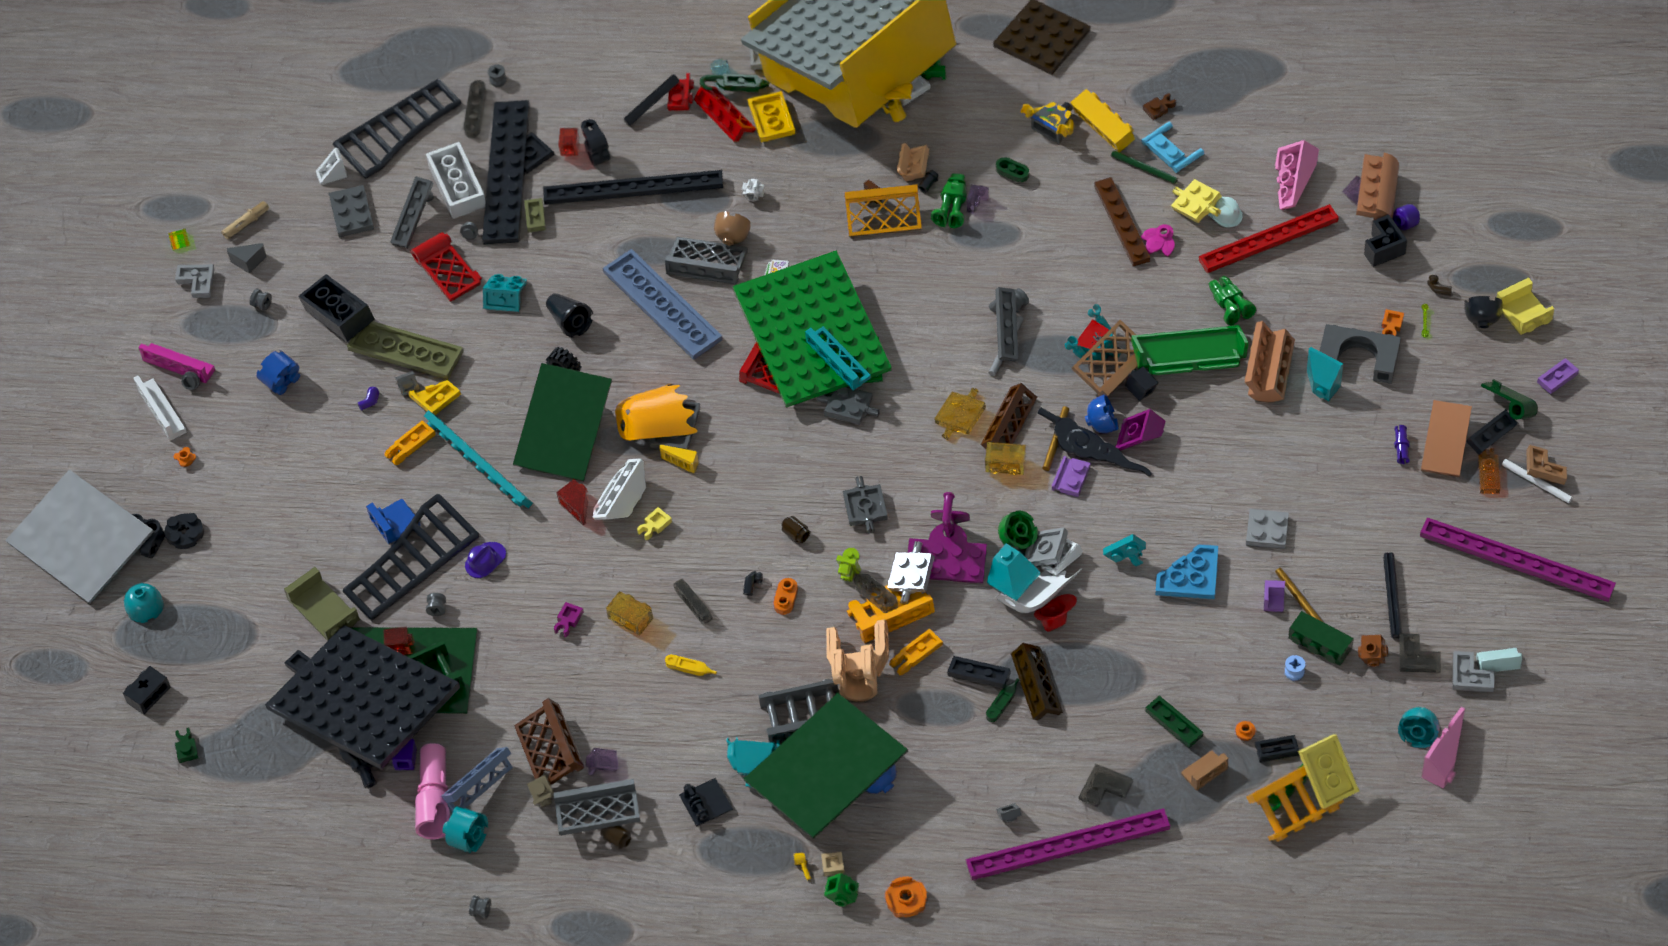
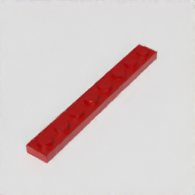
M1329 204L1200 255L1199 262L1205 271L1210 273L1336 223L1339 220V216Z

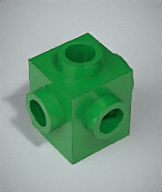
M842 873L827 878L824 897L833 901L837 906L844 907L856 902L859 883Z

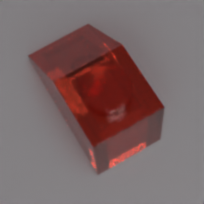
M573 479L556 492L558 503L580 524L585 525L588 491L582 483L579 484Z

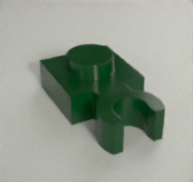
M186 728L187 733L184 736H181L178 730L175 732L179 741L175 743L179 764L199 759L196 741L192 738L189 728Z

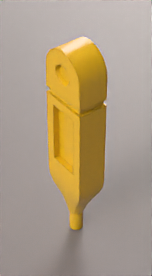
M673 654L665 657V664L670 669L697 676L710 673L717 674V671L711 670L701 661Z

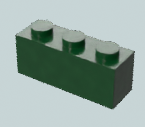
M1303 611L1300 612L1289 627L1288 639L1293 643L1302 645L1310 652L1319 654L1326 658L1327 661L1336 663L1341 666L1353 649L1354 638Z

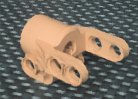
M886 619L878 620L875 624V650L872 644L861 646V652L845 654L844 650L841 649V640L838 637L836 627L827 628V659L832 667L834 684H840V695L847 700L855 702L872 699L877 694V677L881 675L889 659V632Z

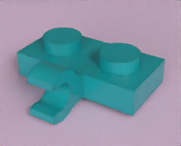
M1132 534L1103 548V555L1115 563L1128 557L1134 566H1139L1143 564V561L1138 557L1143 555L1141 551L1146 549V542Z

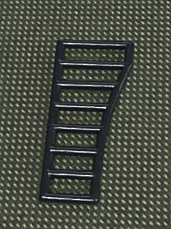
M436 79L335 140L333 146L339 149L340 154L363 178L367 179L382 170L398 151L419 132L460 106L461 100L440 79ZM438 87L452 102L443 106L430 91ZM424 96L438 111L429 116L415 100ZM408 104L424 120L417 126L401 111ZM395 113L411 131L403 136L386 118ZM380 122L398 140L397 144L391 148L372 126ZM366 131L387 154L380 161L357 135ZM351 140L375 166L365 170L345 149L343 144Z
M436 494L421 505L394 544L374 564L345 586L343 593L369 620H374L478 539L479 533L440 494ZM439 503L470 535L460 541L429 509ZM423 515L455 547L446 553L418 525ZM413 531L440 557L436 562L431 564L407 540ZM401 546L425 568L418 576L395 554ZM389 559L410 580L405 586L401 587L382 568ZM375 572L396 592L388 599L368 580ZM361 584L380 603L373 611L353 592Z

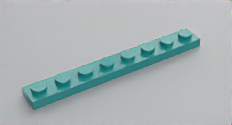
M429 410L425 413L424 417L429 420L427 424L435 431L438 428L441 431L439 435L446 441L450 439L453 442L451 446L458 452L462 450L465 453L463 455L464 458L471 463L474 461L477 464L475 467L481 473H488L489 476L487 478L495 485L499 483L501 485L499 489L507 496L511 494L513 496L512 501L519 507L524 505L528 509L533 502L440 418Z

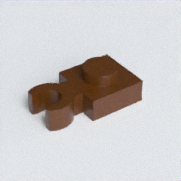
M1168 93L1163 96L1162 100L1156 97L1144 104L1143 110L1154 121L1168 113V108L1175 107L1176 100L1169 101L1171 95Z

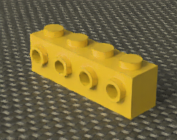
M1085 89L1070 102L1074 112L1116 151L1121 152L1135 140L1133 135L1134 129L1128 123L1124 124L1119 114H1113L1108 104L1105 102L1101 103L1096 93H1090Z

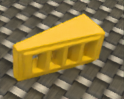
M660 445L661 459L689 472H696L699 463L696 451Z

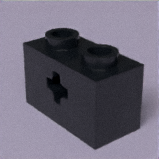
M149 666L139 674L132 684L126 687L123 695L127 704L145 715L171 686L166 676Z

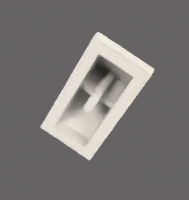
M336 147L316 170L317 177L322 185L347 177L341 154Z

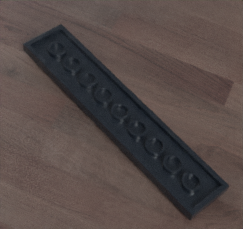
M529 100L494 102L482 237L483 244L519 243L526 138L528 135L530 113Z

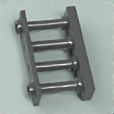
M825 679L822 682L775 692H765L758 695L760 708H767L772 726L766 729L768 742L776 744L777 740H780V743H783L807 721H799L795 701L806 699L810 717H812L817 712L814 697L826 695L828 702L834 697V693L839 692L838 684L835 685L833 679ZM787 703L791 723L779 725L775 706Z

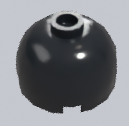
M1489 296L1470 297L1469 302L1465 300L1464 304L1466 317L1471 323L1477 325L1478 328H1488L1489 325L1496 323L1500 319L1503 302L1495 297V301L1489 300Z

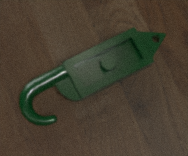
M743 74L704 75L699 80L700 86L706 90H712V87L707 86L705 82H716L718 87L724 89V91L759 92L760 89L768 87L770 83L758 78V75Z

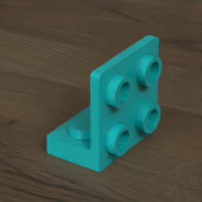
M502 274L491 276L483 287V309L519 312L520 292L527 284V279L521 276L504 277Z

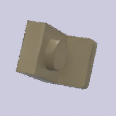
M546 775L527 784L535 806L543 808L552 803L554 791Z

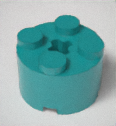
M456 806L449 821L445 822L442 828L446 843L451 847L468 853L478 851L487 835L484 833V828H488V818L485 814Z

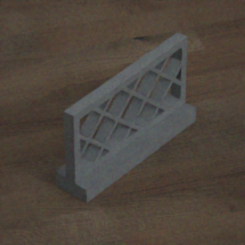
M677 237L670 255L665 259L666 274L737 285L738 275L748 248ZM679 244H686L688 246L681 249ZM705 247L706 249L698 251L696 248ZM717 249L723 250V252H720L718 254H716L714 251ZM691 250L694 252V254L689 256L685 254ZM734 252L741 253L740 255H737L735 257L732 255V253ZM708 253L712 255L706 259L703 257V255ZM725 256H728L730 258L725 261L721 260V258Z
M634 779L553 793L559 836L640 822ZM631 800L628 804L622 802V801ZM617 805L623 808L619 812L613 810ZM591 807L588 811L582 809V808ZM596 809L603 811L599 816L592 814ZM628 810L635 813L633 816H624ZM577 812L582 814L578 820L573 818ZM608 814L614 816L610 820L604 819ZM587 818L594 820L592 823H583ZM568 821L573 823L571 827H562Z

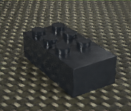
M327 274L298 296L309 314L346 342L375 320L368 304Z

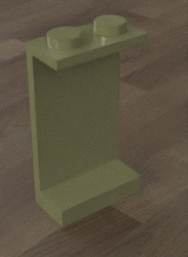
M313 567L284 588L288 601L327 641L343 625L352 627L360 620L357 609L355 607L350 609L322 580L320 571L316 567Z

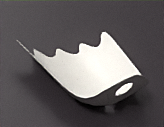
M1081 569L1069 578H1065L1066 571L1055 576L1045 570L1017 601L1002 593L996 599L1020 613L1034 612L1056 596Z

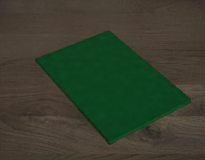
M541 363L513 465L584 482L612 379Z

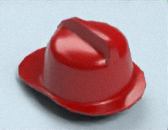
M1072 594L1057 596L1036 610L1034 617L1041 620L1047 632L1059 628L1067 622V612L1076 605L1077 597Z

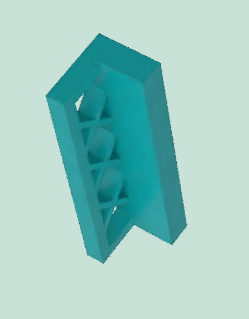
M824 326L817 331H814L812 328L805 331L806 342L852 390H855L871 378V375ZM821 334L827 337V343L820 337ZM831 348H837L839 350V355H837ZM843 360H849L851 362V367H849ZM855 372H860L863 377L859 379Z

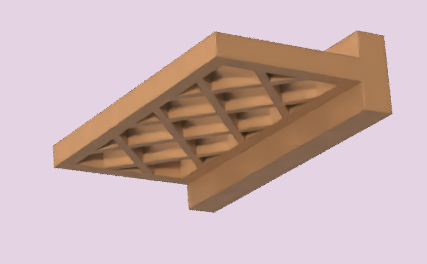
M1121 320L1071 368L1098 394L1097 397L1104 394L1109 396L1127 378L1128 374L1138 367L1134 350H1130L1129 345L1131 336L1136 334ZM1118 327L1125 332V337H1116V329ZM1104 341H1113V349H1104ZM1117 341H1125L1126 349H1117ZM1101 352L1102 361L1092 360V353ZM1105 353H1114V361H1105ZM1117 353H1125L1127 361L1118 362ZM1081 364H1089L1090 373L1083 372L1079 366ZM1093 364L1102 365V373H1093ZM1106 365H1115V373H1106ZM1094 377H1103V385L1101 387L1094 383Z

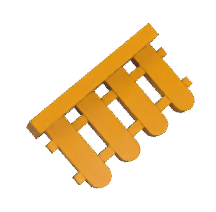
M888 585L883 589L884 594L879 597L874 592L868 593L866 595L867 602L860 604L857 600L850 601L848 604L849 610H847L848 616H853L857 621L855 626L860 631V636L864 643L875 639V624L878 620L886 619L888 632H892L935 613L933 599L930 594L912 593L910 594L908 604H901L900 594L902 592L890 591ZM888 600L892 608L886 609L882 602ZM871 608L875 615L869 617L865 610Z

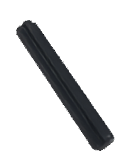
M672 74L623 118L625 123L631 126L679 83L678 77Z

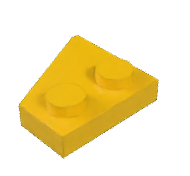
M448 380L439 382L437 385L426 386V390L416 393L414 390L409 392V397L425 411L429 410L435 415L461 395L460 390Z

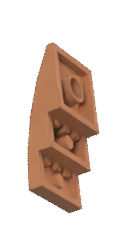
M1433 400L1421 471L1460 477L1472 406Z

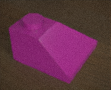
M1151 409L1123 419L1116 448L1121 451L1161 437L1166 421Z

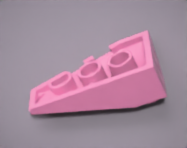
M1305 140L1278 148L1275 167L1279 173L1277 183L1280 184L1278 197L1281 210L1296 206L1317 165L1319 149Z
M1463 707L1452 718L1448 728L1445 727L1442 731L1440 739L1437 738L1424 759L1422 778L1443 789L1447 783L1453 781L1456 775L1454 766L1465 711Z

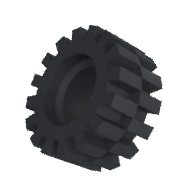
M563 347L555 348L546 358V364L575 371H580L582 368L581 363L577 361L578 358L574 357L572 352L569 353V350H564Z

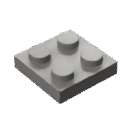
M1250 509L1246 545L1285 549L1289 513Z
M1065 527L1038 531L1037 539L1033 545L1026 549L1025 557L1034 566L1059 563L1068 531Z

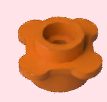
M184 447L183 450L175 453L173 456L182 467L190 466L196 459V455L190 452L189 447Z

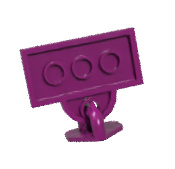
M945 492L943 494V510L931 511V518L943 523L931 531L929 539L909 538L908 553L913 552L914 542L917 541L918 543L919 541L923 543L920 553H931L934 556L929 580L984 584L987 544L967 542L966 533L957 524L970 521V514L962 511H952L955 495L951 492Z

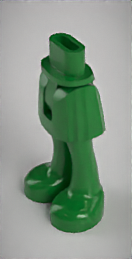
M952 173L940 194L942 200L941 209H934L932 211L931 220L936 225L945 227L950 204H953L948 225L950 228H958L963 225L965 220L964 214L960 212L961 204L966 201L965 175Z

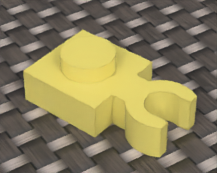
M657 507L644 519L645 524L640 525L637 528V532L640 535L646 531L647 533L644 534L645 540H649L654 531L659 534L672 523V518Z

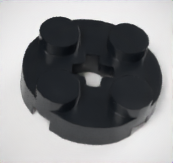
M184 513L168 518L164 533L170 545H174L177 549H189L194 547L200 538L202 539L204 528L201 520L195 513ZM183 529H189L186 530L185 534H182V532H180Z

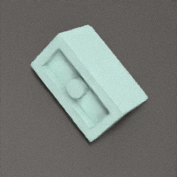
M1517 648L1479 652L1476 654L1479 670L1494 672L1515 670L1521 667L1522 653H1518Z

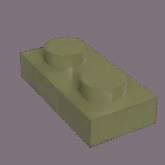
M543 199L524 200L528 233L546 230Z

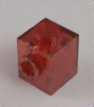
M560 128L558 144L560 156H578L580 143L578 128Z
M407 626L383 629L385 646L403 655L411 653L414 639L413 634H409Z

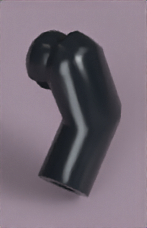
M752 571L746 576L743 595H753L754 584L756 582L761 583L763 580L761 572Z

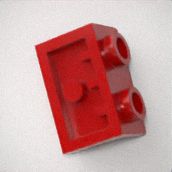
M686 73V79H679V83L669 91L668 111H689L690 103H693V93H691V90H694V79H691L690 73Z

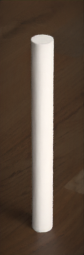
M1507 459L1503 461L1502 466L1566 503L1569 504L1571 502L1572 496L1540 478L1527 475L1525 469Z

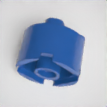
M279 350V353L274 351L262 361L261 366L263 367L261 371H257V379L274 393L282 395L291 382L295 383L299 380L300 374L298 373L299 364L282 350Z

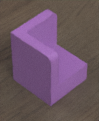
M1265 580L1264 611H1284L1285 581Z

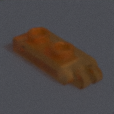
M1490 448L1489 454L1485 450L1482 454L1478 455L1480 494H1500L1498 454H1494V448Z

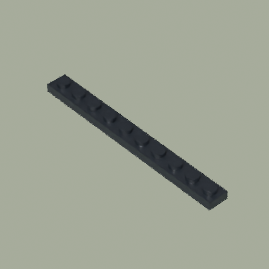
M722 170L543 186L544 205L720 189L724 188Z

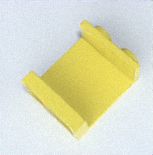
M1529 278L1497 292L1496 296L1503 302L1502 313L1520 335L1532 332L1543 324H1548L1553 319L1554 314L1553 306L1545 309L1531 292L1533 282Z

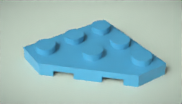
M1199 544L1188 555H1183L1172 563V566L1167 570L1159 572L1156 578L1155 595L1215 599L1218 546Z

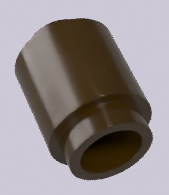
M794 516L783 520L781 524L783 533L795 542L804 543L810 536L808 526Z
M621 825L601 828L600 835L603 836L604 840L619 849L627 847L632 839L630 837L631 832Z

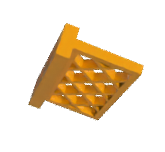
M917 184L844 192L849 237L922 229ZM907 197H915V205L911 210L903 204ZM889 199H894L899 203L893 212L885 206ZM870 201H876L881 205L875 213L866 207ZM858 203L863 208L855 215L850 211L849 204ZM900 205L909 211L903 220L895 214ZM882 207L891 213L885 222L876 216ZM864 209L873 215L867 223L858 218ZM910 213L917 218V225L909 226L904 222ZM892 215L901 221L896 228H891L886 224ZM874 217L883 223L877 230H873L868 226ZM856 219L865 225L861 231L852 232V224Z

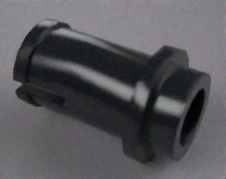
M934 170L927 171L925 178L918 185V189L923 193H927L934 182L938 181V173Z

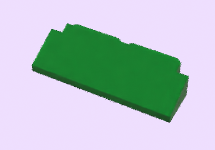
M1239 325L1131 336L1138 369L1142 367L1148 368V372L1151 375L1235 368L1240 365V359L1247 357L1249 343Z

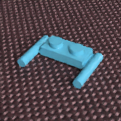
M1168 121L1143 138L1141 142L1177 173L1204 155V151L1200 148L1186 158L1179 148L1162 135L1173 127L1172 123Z

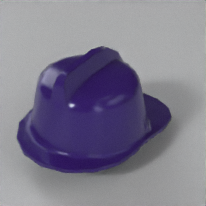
M487 542L472 548L465 563L466 572L474 578L488 576L505 559V547L497 542Z

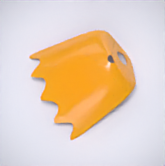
M665 385L624 399L615 409L620 437L626 440H637L696 433L697 429L689 426L686 422L694 414V411L682 406L683 401L688 396L675 392V389L680 385ZM627 409L630 410V413L628 415L626 413ZM622 419H623L624 422H625V430H624V431H622V429H621V421H622Z

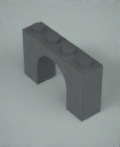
M1326 324L1320 352L1338 361L1340 355L1345 350L1355 347L1364 348L1370 351L1376 359L1373 381L1392 384L1401 337Z

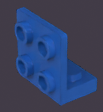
M403 499L394 502L384 509L376 508L373 502L366 506L370 520L388 545L400 537L415 516Z

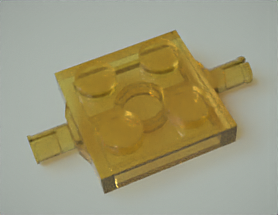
M972 387L968 395H962L953 391L950 393L934 418L935 424L946 428L942 434L944 439L949 440L953 432L970 434L986 408L985 402L974 399L979 393L978 389Z

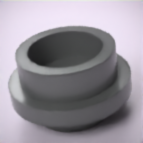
M466 222L461 226L460 234L466 239H474L478 235V228L474 223Z
M189 371L182 376L181 382L184 388L194 390L200 385V378L196 373Z

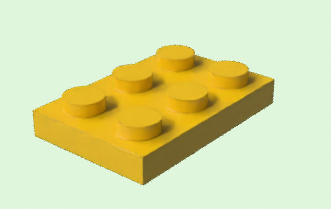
M782 91L748 99V105L761 143L795 135V128Z

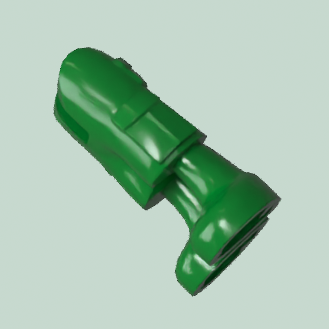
M1220 277L1219 282L1216 279L1209 282L1208 285L1213 293L1214 300L1221 308H1226L1223 319L1227 325L1236 324L1240 314L1245 319L1254 316L1257 310L1256 306L1251 301L1243 298L1242 291L1228 277Z

